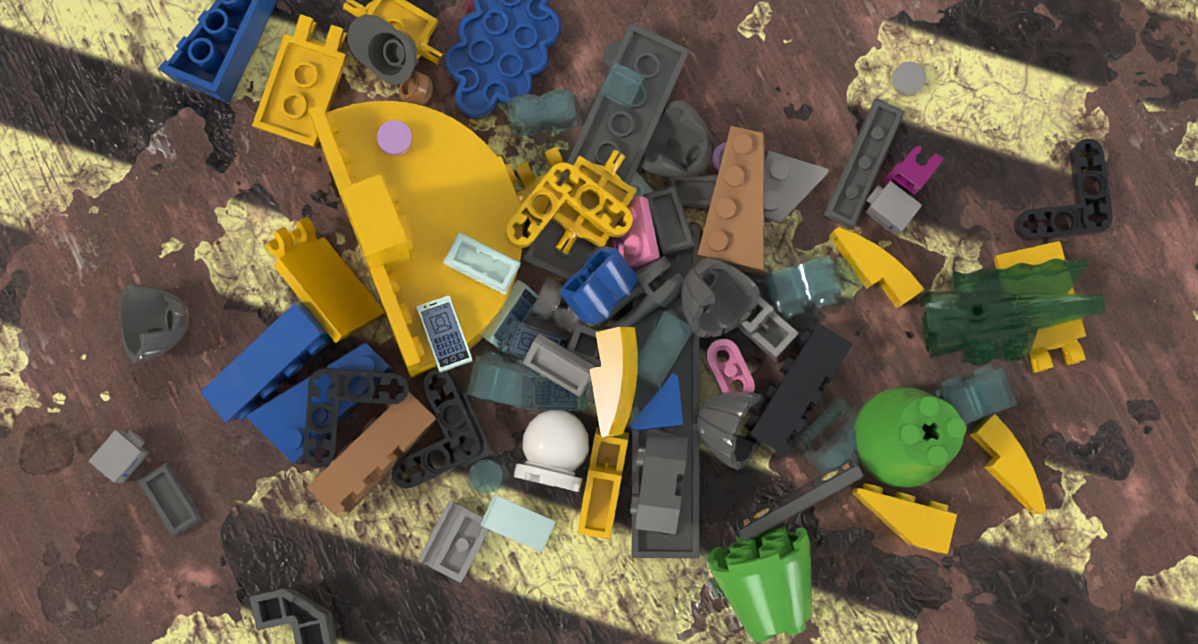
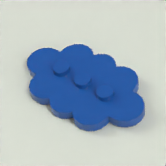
M550 0L474 1L475 12L466 15L459 22L457 30L460 41L450 47L445 57V67L449 76L459 83L455 93V100L459 111L464 116L474 120L484 119L492 114L498 103L507 106H517L529 98L533 88L532 78L546 70L549 63L547 48L553 46L561 34L560 18L554 10L548 7Z

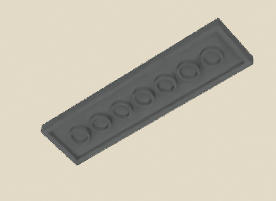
M630 22L567 163L574 165L580 155L593 164L605 166L613 153L612 151H619L613 164L616 163L621 153L626 158L616 174L623 182L630 185L690 49ZM567 172L561 175L557 184L558 186L561 187L562 183L568 175ZM551 219L529 246L523 261L568 281L574 274L582 270L587 260L600 247L586 239L577 237L569 254L563 253L569 240L565 242L561 251L556 248V245H558L566 230L558 222Z

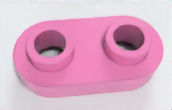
M719 339L713 342L707 350L706 361L721 393L732 392L731 383L733 381L742 383V391L753 393L755 388L754 380L737 345L728 339ZM719 351H725L728 354L727 362L721 363L717 360L716 355Z

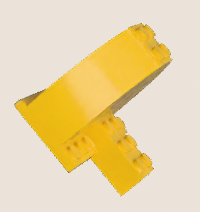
M370 101L352 104L324 113L321 104L309 108L308 110L320 145L409 376L413 379L437 369L438 367L416 306L449 295L470 350L481 341L482 335L500 314L516 282L518 271L506 294L503 295L443 264L459 232L520 262L522 248L512 246L506 238V227L509 220L525 202L523 194L517 195L515 192L514 183L517 180L510 163L505 165L502 156L497 157L472 130L444 113L425 106L398 101ZM398 120L409 127L412 135V144L405 154L389 156L380 149L377 133L379 128L387 121ZM525 223L521 227L513 226L515 229L514 237L518 240L523 236L522 231L524 230Z

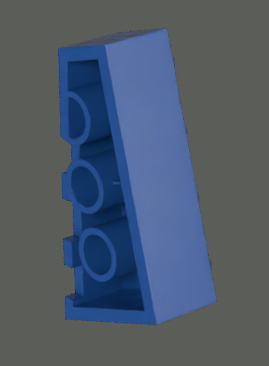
M216 0L208 11L204 10L197 19L199 23L188 37L183 36L176 45L178 48L168 61L165 59L158 69L175 82L230 103L278 0Z

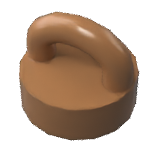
M413 71L412 76L406 82L401 83L399 87V95L402 101L421 106L429 102L433 91L431 79L417 71Z

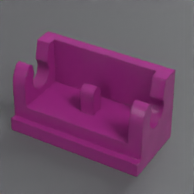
M915 147L904 161L897 163L883 182L888 184L891 181L913 197L924 186L944 158L936 153L928 159L926 165L920 166L916 162L915 157L921 152L922 147Z

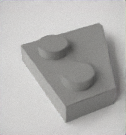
M768 151L765 159V220L780 224L816 185L826 177L829 169Z

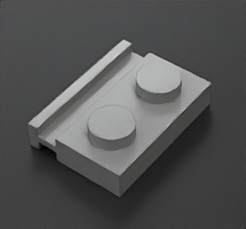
M449 500L418 561L462 583L489 532V529L480 526L484 517Z

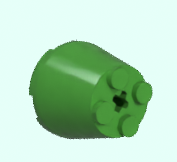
M912 387L887 389L871 397L858 413L854 425L856 445L859 453L858 459L864 469L883 484L904 488L920 486L936 478L958 454L966 433V424L952 405L925 391Z
M775 526L747 542L743 541L741 536H737V541L730 544L728 548L723 550L722 547H716L707 556L712 576L746 632L752 635L754 642L769 640L773 635L786 632L788 635L799 634L807 628L805 622L812 616L811 550L807 531L803 527L795 529L796 532H787L785 526Z

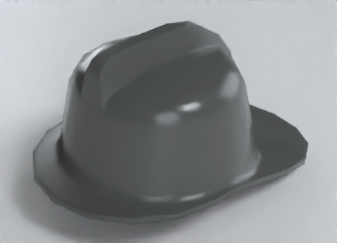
M366 14L357 17L350 24L347 33L348 45L352 54L363 65L388 84L398 85L406 82L412 76L419 60L417 58L416 43L409 34L397 30L387 21L376 15Z

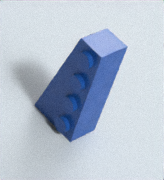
M303 302L294 303L200 393L225 423L238 419L242 422L247 419L246 415L256 410L254 407L262 399H268L280 388L279 385L283 381L296 374L303 367V364L333 339Z
M367 343L362 344L326 366L327 368L394 371ZM322 374L320 380L314 381V385L320 387V399L313 396L312 403L323 401L333 404L334 398L327 399L326 397L328 387H334V381H330L327 374ZM361 376L352 378L349 383V390L354 395H363L369 388V382ZM310 377L246 415L293 464L299 465L305 461L303 446ZM373 377L374 390L379 386L378 382L381 377ZM339 401L337 427L362 402ZM325 408L316 409L311 416L313 424L318 427L327 426L332 419L330 411ZM310 431L309 437L317 436L316 447L309 449V453H313L323 442V436L328 437L331 432L319 434Z

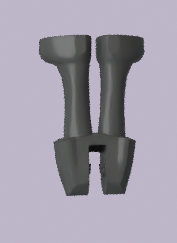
M663 256L642 266L635 272L638 281L633 287L632 293L625 299L618 300L611 310L610 316L599 324L605 326L623 307L646 292L647 295L633 309L605 330L616 327H635L661 305L667 308L676 299L682 290L683 277L677 273L671 279L663 282L664 284L660 287L656 280L661 278L672 266L669 260Z

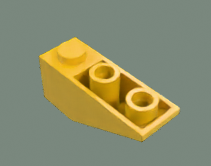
M866 483L863 484V488H853L852 494L908 545L948 554L957 514L947 512L948 505L929 501L928 506L915 503V496L896 492L895 497L882 494V487Z

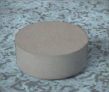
M915 62L900 64L892 75L893 88L903 96L917 94L926 82L924 69Z

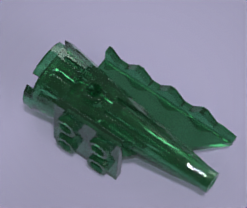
M1056 258L1037 265L1018 263L1006 269L984 267L976 272L966 274L953 271L950 283L951 290L953 291H924L920 293V307H926V312H923L921 322L926 351L929 352L928 357L937 358L962 351V363L971 362L974 366L986 365L994 359L1005 358L1009 362L1019 361L1030 355L1038 330L1105 313V301L1102 293L1068 294L1088 268L1087 259L1065 261Z

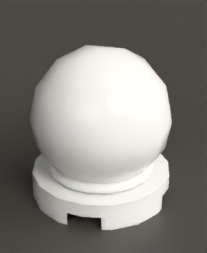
M548 410L543 412L529 423L523 435L522 449L527 461H525V465L516 464L513 477L579 492L582 479L574 477L575 472L573 471L584 463L588 454V433L581 421L567 411Z

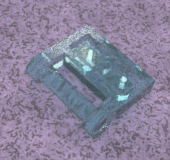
M836 395L830 401L831 406L803 433L797 434L793 440H790L791 444L821 475L852 458L856 461L859 457L856 445V431H854L858 415L839 395ZM842 415L847 422L815 452L809 444L838 416Z

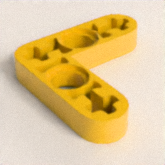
M561 162L555 164L509 220L506 227V238L516 248L530 246L565 202L611 237L625 235L632 225L633 217L631 211L577 168L569 163ZM565 172L569 173L568 181L575 187L578 181L584 184L578 189L574 198L569 195L573 190L569 185L564 183L560 187L556 184V173L559 175H563ZM592 191L597 194L599 205L596 208L587 209L581 204L580 196L584 192ZM537 197L548 198L552 204L551 211L546 214L537 213L532 206V202ZM605 202L611 205L608 207L607 212L612 216H617L618 213L624 216L622 219L624 227L618 225L615 229L610 226L611 218L605 213L601 219L595 216L601 212ZM527 211L532 219L541 222V224L537 226L533 221L527 230V234L530 237L522 236L518 240L514 237L515 229L513 226H523L528 216L523 215V212Z

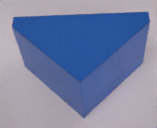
M671 374L630 424L629 427L633 431L683 426L679 379L677 375Z

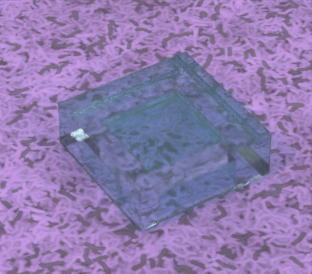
M615 62L600 94L630 108L644 80V76Z

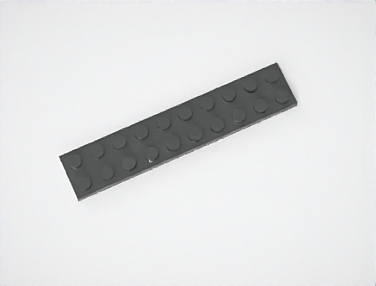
M689 225L695 243L694 250L666 257L672 266L661 278L656 280L660 287L664 284L663 282L671 279L677 273L685 279L689 270L699 263V225ZM657 242L658 251H659V256L662 257V254H661V251H660V248H659V245H658V242ZM682 290L667 308L660 305L635 326L638 348V373L632 404L633 422L671 374L674 373L678 376L683 426L643 431L632 430V494H639L643 467L636 466L639 445L646 446L647 433L688 438L685 475L683 476L682 499L676 534L635 529L636 515L632 514L631 558L699 559V432L696 426L699 411V336L691 330L685 318L682 307ZM646 292L633 300V308L647 295Z

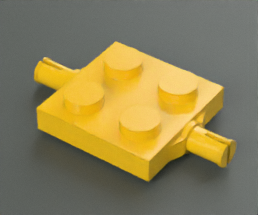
M346 0L347 3H344L343 10L356 17L366 14L376 15L387 21L397 30L409 34L416 43L418 59L422 56L436 66L440 63L439 59L442 60L444 54L428 45L430 36L439 24L438 20L406 0H373L366 7L354 0Z
M613 150L607 163L603 166L593 164L579 155L573 166L627 207L637 190L623 182L616 174L626 157L621 153L616 163L613 164L619 151ZM568 173L562 184L565 183L573 189L569 195L574 198L578 189L584 184L578 181L577 186H573L568 181L570 177ZM592 191L584 192L580 196L581 204L587 209H593L599 205V198ZM566 202L552 218L566 230L558 245H556V248L561 251L565 242L569 240L563 250L565 254H569L577 237L586 239L600 248L605 245L610 237ZM605 202L601 212L595 216L601 219L605 213L611 218L610 226L615 228L622 214L618 213L617 216H612L607 212L608 207L611 205ZM550 203L549 207L547 208L545 214L548 213L549 211H551V209H552V204H551V203Z

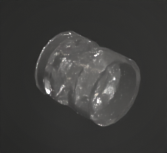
M548 276L531 314L547 322L554 319L556 320V326L574 333L580 319L570 306L567 310L559 308L561 301L567 304L559 293L565 283L552 276Z

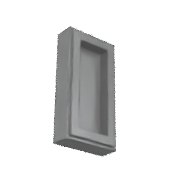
M538 334L534 339L523 361L524 365L579 397L584 394L591 381L590 369L596 368V366L541 334Z

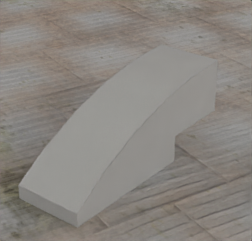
M759 296L755 309H751L752 313L744 322L739 321V326L737 327L778 363L799 340V333L777 315L773 307Z

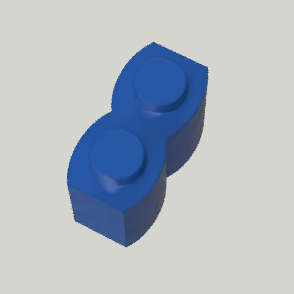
M603 246L587 260L582 270L574 274L564 284L559 293L582 322L594 326L604 322L610 316L611 310L618 300L625 299L632 293L638 277L617 249Z

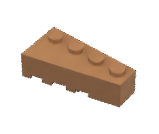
M730 126L698 256L700 261L707 258H715L738 270L765 276L764 134Z
M408 392V396L399 404H386L388 409L379 418L374 416L363 427V433L355 441L351 440L339 452V456L330 465L324 467L315 477V480L306 487L336 517H346L392 470L394 464L402 459L438 422L436 416L411 392Z

